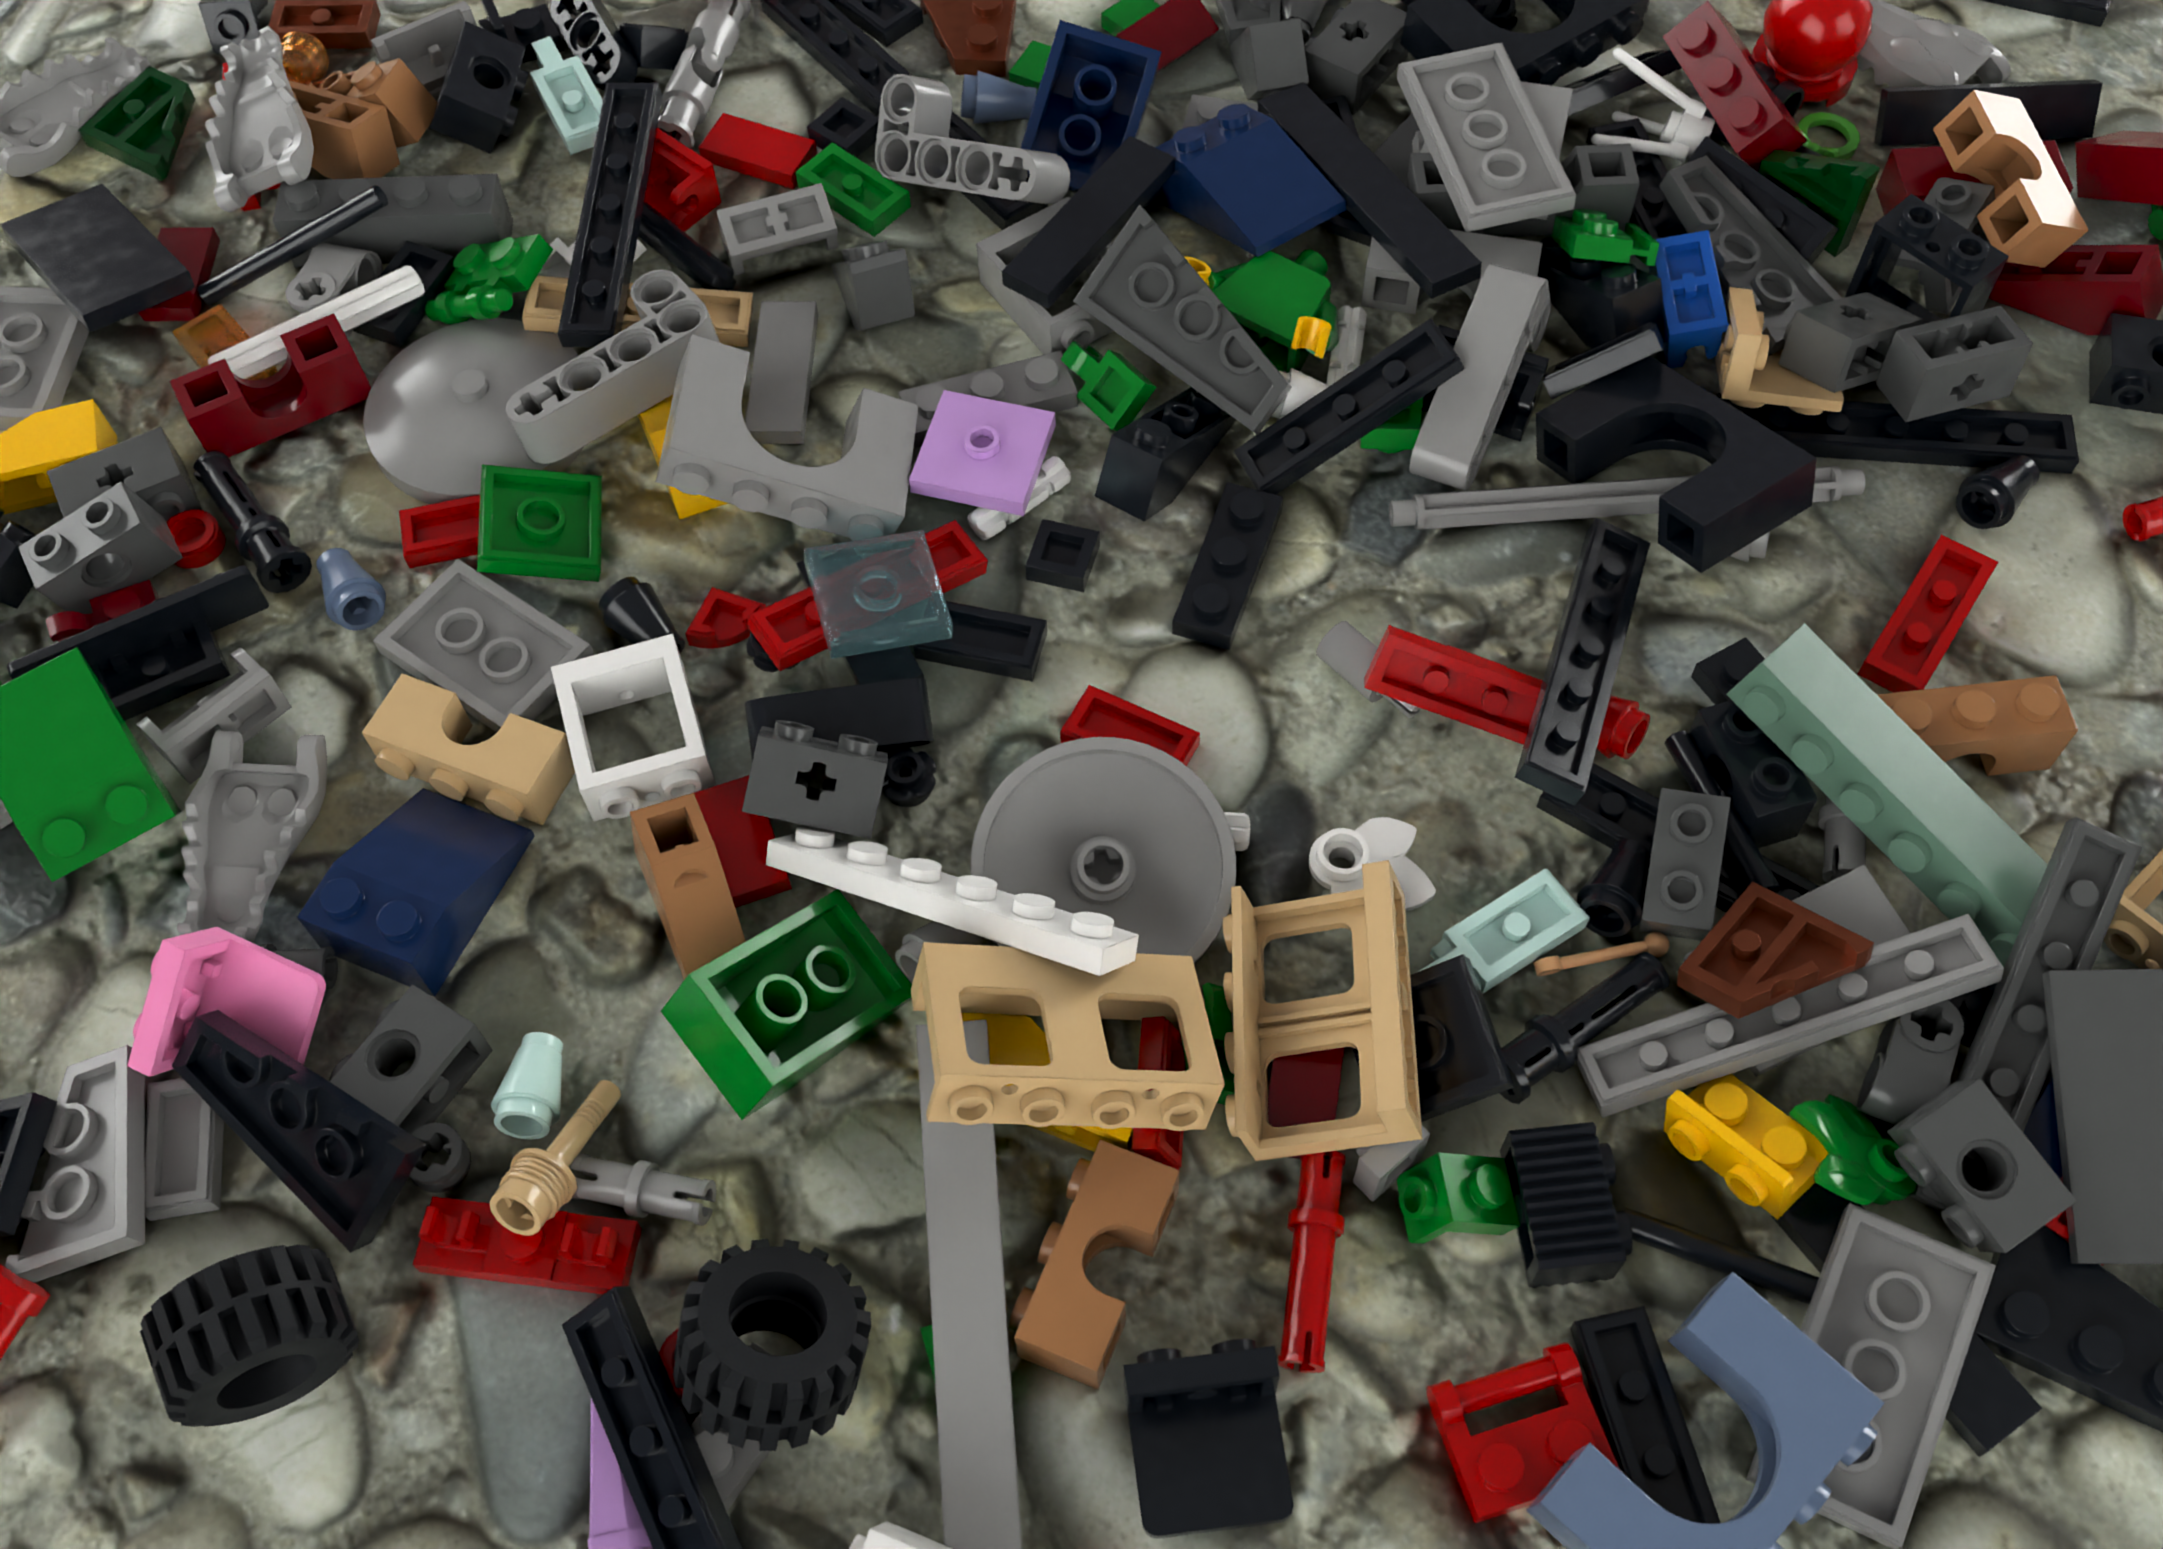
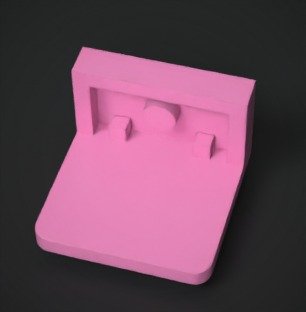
M219 927L162 940L160 949L154 956L151 964L152 978L143 1011L134 1025V1043L127 1064L128 1067L148 1077L174 1069L172 1064L195 1017L216 1010L224 1013L304 1065L326 991V982L322 975Z

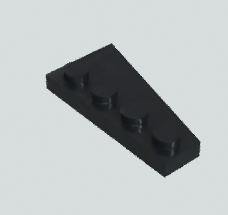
M219 1010L195 1017L172 1064L175 1071L350 1253L373 1241L426 1147L425 1143Z
M2045 1225L2007 1253L1994 1252L1990 1263L1996 1265L1974 1330L1988 1348L1996 1355L2163 1432V1310L2101 1265L2071 1264L2069 1242Z

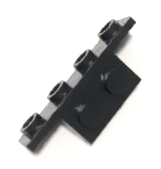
M241 565L214 575L210 579L167 597L157 599L148 605L117 618L97 624L86 631L48 647L38 649L31 654L8 663L7 669L13 680L78 647L121 717L126 721L230 676L231 674L213 631L263 611L269 607V603L248 567Z

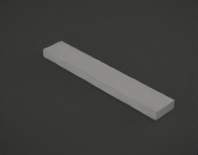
M1966 914L1873 946L1871 959L1866 966L1740 1019L1710 1003H1706L1578 1047L1577 1059L1575 1061L1603 1118L1673 1094L1676 1090L1682 1091L1998 983L2002 980L2004 968L1970 915Z

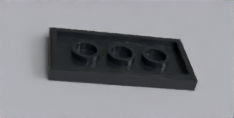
M103 184L0 224L10 244L89 332L99 330L195 288L189 271Z

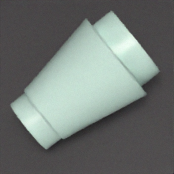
M531 1032L523 1037L521 1046L518 1048L491 1102V1109L495 1113L494 1125L504 1134L519 1139H540L548 1135L551 1125L559 1121L561 1110V1054L563 1050V1043L559 1038L544 1032Z

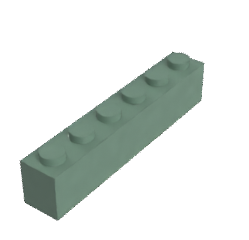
M1804 623L1726 695L1949 920L1969 914L2004 968L2048 864Z

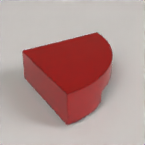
M712 587L685 632L688 645L709 649L722 648L747 639L751 632L748 628V615L765 608L766 604Z

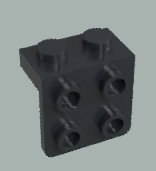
M1233 1339L1213 1345L1211 1347L1212 1354L1182 1357L1181 1350L1163 1348L1141 1353L1137 1356V1363L1124 1365V1390L1142 1527L1151 1538L1160 1539L1281 1523L1290 1517L1293 1510V1497L1276 1401L1280 1374L1275 1346L1256 1348V1343L1252 1339Z

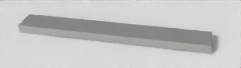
M987 1019L963 1021L968 1056L976 1063L990 1064ZM916 1025L944 1545L953 1549H1022L994 1124L989 1123L962 1125L955 1122H927L926 1111L935 1080L928 1025Z

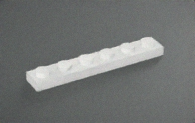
M801 825L796 828V833L768 840L767 866L1098 976L1134 962L1136 958L1139 934L1114 927V920L1100 913H1069L1054 908L1055 901L1049 897L1032 893L1013 895L997 890V882L990 878L974 875L956 877L941 872L942 865L936 861L923 858L903 860L887 855L888 848L879 843L868 841L850 843L835 838V831Z

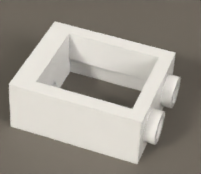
M673 634L551 667L579 791L594 822L605 818H624L630 816L631 811L716 786L686 671ZM672 692L686 747L596 772L583 716Z

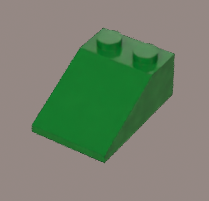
M78 647L0 686V798L15 826L52 882L181 813L180 808Z
M837 889L690 973L663 1007L661 1013L740 1119L743 1120L793 1088L912 999V984L840 890Z

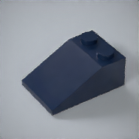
M1060 20L1020 148L1054 153L1061 156L1067 162L1070 170L1068 190L1077 192L1129 136L1137 139L1157 75L1161 51Z
M1244 104L1226 106L1218 112L1216 117L1198 126L1183 128L1173 135V139L1155 147L1175 157V172L1162 185L1166 206L1256 257L1347 210L1345 199L1275 120Z
M423 788L333 862L297 918L320 948L331 946L335 951L334 956L409 987L413 984L435 997L535 835L529 828Z

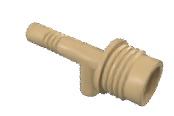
M608 1080L599 1081L546 1150L524 1148L516 1153L510 1164L509 1171L502 1177L500 1187L490 1200L491 1212L496 1220L505 1228L524 1236L534 1235L540 1231L547 1220L555 1216L562 1205L571 1201L577 1190V1183L569 1166L620 1099L621 1091L614 1083Z

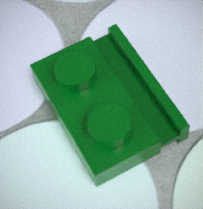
M1573 209L1572 217L1555 216L1552 232L1553 240L1572 258L1629 263L1631 255H1634L1645 265L1655 266L1659 242L1637 225L1626 223L1625 230L1621 231L1618 228V222L1606 219L1607 213L1591 209Z

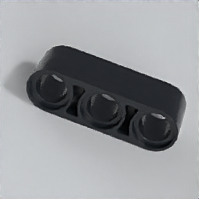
M924 678L897 679L776 695L745 702L752 761L757 737L762 726L774 728L776 720L793 721L814 728L813 737L834 742L839 741L840 734H851L869 738L878 742L876 751L880 752L901 747H917L934 742L927 684Z

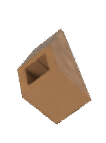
M400 58L380 64L371 61L353 72L344 74L342 71H336L324 80L314 83L305 80L300 83L386 106L396 148L419 142L431 124L437 105L434 97Z
M694 793L630 812L634 851L684 980L693 971L746 942L716 846Z

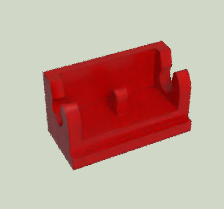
M657 128L644 201L686 232L722 203L713 163Z

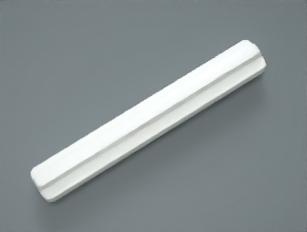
M405 265L209 357L208 363L212 364L225 358L235 375L248 379L287 360V349L280 335L333 313L345 333L422 297L425 293L424 285L414 268L410 265Z

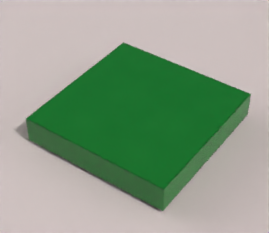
M482 464L477 572L599 582L601 573L602 476Z

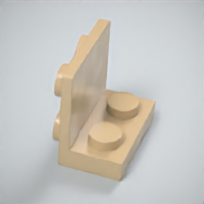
M1729 287L1725 301L1729 325L1726 332L1722 333L1721 345L1715 356L1722 399H1729L1732 403L1746 408H1759L1764 404L1788 406L1791 410L1805 415H1818L1823 411L1841 412L1844 403L1842 390L1833 393L1779 365L1783 350L1768 356L1769 335L1762 334L1764 312L1757 311L1753 291L1751 289Z

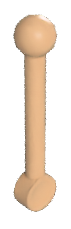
M1651 932L1645 936L1643 941L1562 957L1549 956L1534 961L1533 965L1537 976H1547L1565 969L1635 956L1643 952H1648L1654 957H1662L1668 952L1670 943L1665 934Z

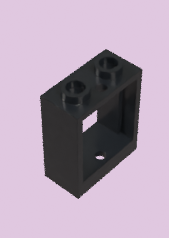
M1910 194L1875 223L1845 297L1868 292L1922 318V324L1942 320L1888 284L1903 249L1963 288L1949 318L1976 312L1983 309L2009 256L1942 214L1931 205Z

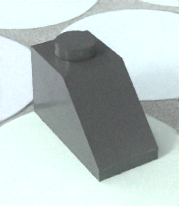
M1300 18L1250 25L1229 46L1230 56L1247 100L1265 98L1302 82L1306 85L1309 84Z

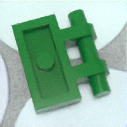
M540 234L518 238L507 237L501 241L468 245L454 259L453 266L455 269L444 285L448 291L440 293L436 299L429 300L426 303V315L432 321H441L447 325L465 322L471 316L481 321L497 318L503 311L511 309L513 293L529 290L552 253V247Z

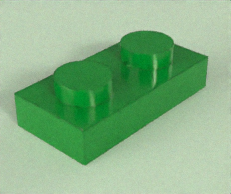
M833 142L795 172L798 188L822 183L830 208L873 237L877 236L911 208L908 190L894 181L883 177L880 172Z

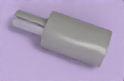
M1341 621L1330 629L1316 650V655L1370 702H1376L1385 697L1408 718H1412L1421 710L1419 707L1364 688V677L1378 649L1377 646L1347 621Z

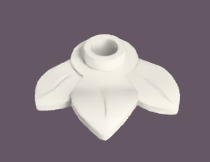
M1378 817L1369 819L1356 830L1336 828L1317 838L1310 849L1308 862L1310 872L1320 885L1330 890V894L1363 889L1362 864L1389 860L1404 892L1406 911L1414 910L1428 903L1434 898L1436 892L1434 885L1425 872L1405 856L1414 842L1417 831L1416 827L1406 822L1389 817ZM1338 857L1345 858L1351 863L1352 867L1338 868L1330 864V861Z

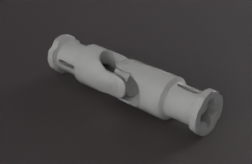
M708 0L706 10L700 12L696 17L689 33L686 48L682 52L662 95L661 105L663 109L659 116L657 128L691 150L695 144L694 130L707 116L724 72L722 69L724 61L732 56L740 34L738 26L740 21L746 19L751 11L750 0H736L735 8L732 7L734 0Z

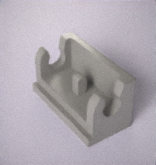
M462 1L373 38L371 42L379 63L400 58L434 99L438 101L449 62L465 21L476 25V21L466 1Z
M822 183L716 210L726 255L730 258L734 276L745 273L743 261L823 239H825L827 251L838 248V230Z
M241 647L229 654L239 665L237 668L240 672L202 698L165 728L160 730L147 716L136 723L151 745L189 784H192L201 777L208 762L212 738L217 730L237 731L242 735L243 742L246 743L291 708V705L272 676Z

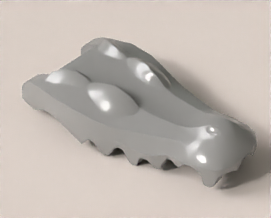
M1870 0L1873 7L1871 33L1857 58L1860 71L1863 72L1870 67L1874 69V82L1876 85L1887 83L1889 88L1962 85L1974 72L1977 73L1984 84L2002 83L2010 75L2011 68L2007 59L1984 36L1963 26L1919 16L1883 0Z
M269 26L259 30L260 37L257 39H242L239 45L230 43L220 48V53L227 62L228 72L224 73L225 80L215 83L217 94L209 98V103L216 117L205 122L211 138L210 141L205 142V146L217 182L214 188V196L218 207L227 212H233L245 206L248 198L281 182L285 181L289 185H294L306 180L312 166L314 146L311 129L290 87L283 66L280 37Z
M107 37L105 39V49L98 56L88 54L83 61L79 62L71 54H67L60 64L55 63L51 59H46L44 61V72L41 75H37L30 70H24L19 83L15 84L6 81L0 90V168L11 177H24L55 165L81 139L82 136L78 129L148 66H151L146 56L142 57L134 48L122 46L115 39Z
M217 730L215 732L206 767L197 785L185 802L187 819L182 821V827L189 844L188 846H182V855L185 860L183 877L190 887V894L186 900L187 913L185 921L177 924V930L180 935L219 927L247 941L254 942L262 923L265 904L271 890L289 858L317 819L324 801L327 784V752L324 735H302L297 743L296 766L243 763L244 742L242 735L237 731Z

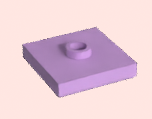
M943 390L909 478L910 492L1024 516L1056 426L1055 412Z

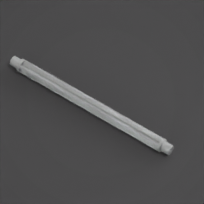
M1839 466L1816 467L1812 503L1838 501L1842 496L1862 495L1865 490L1863 470L1861 468L1841 470ZM1695 475L1413 495L1412 499L1390 501L1389 519L1391 527L1414 526L1415 530L1655 514L1659 513V496Z

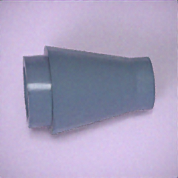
M979 70L977 71V76L964 74L960 117L973 119V124L1018 119L1029 120L1036 98V88L1025 87Z
M331 548L323 552L317 560L316 567L321 576L328 617L333 622L349 630H363L376 624L385 611L386 593L382 585L364 570L347 550Z

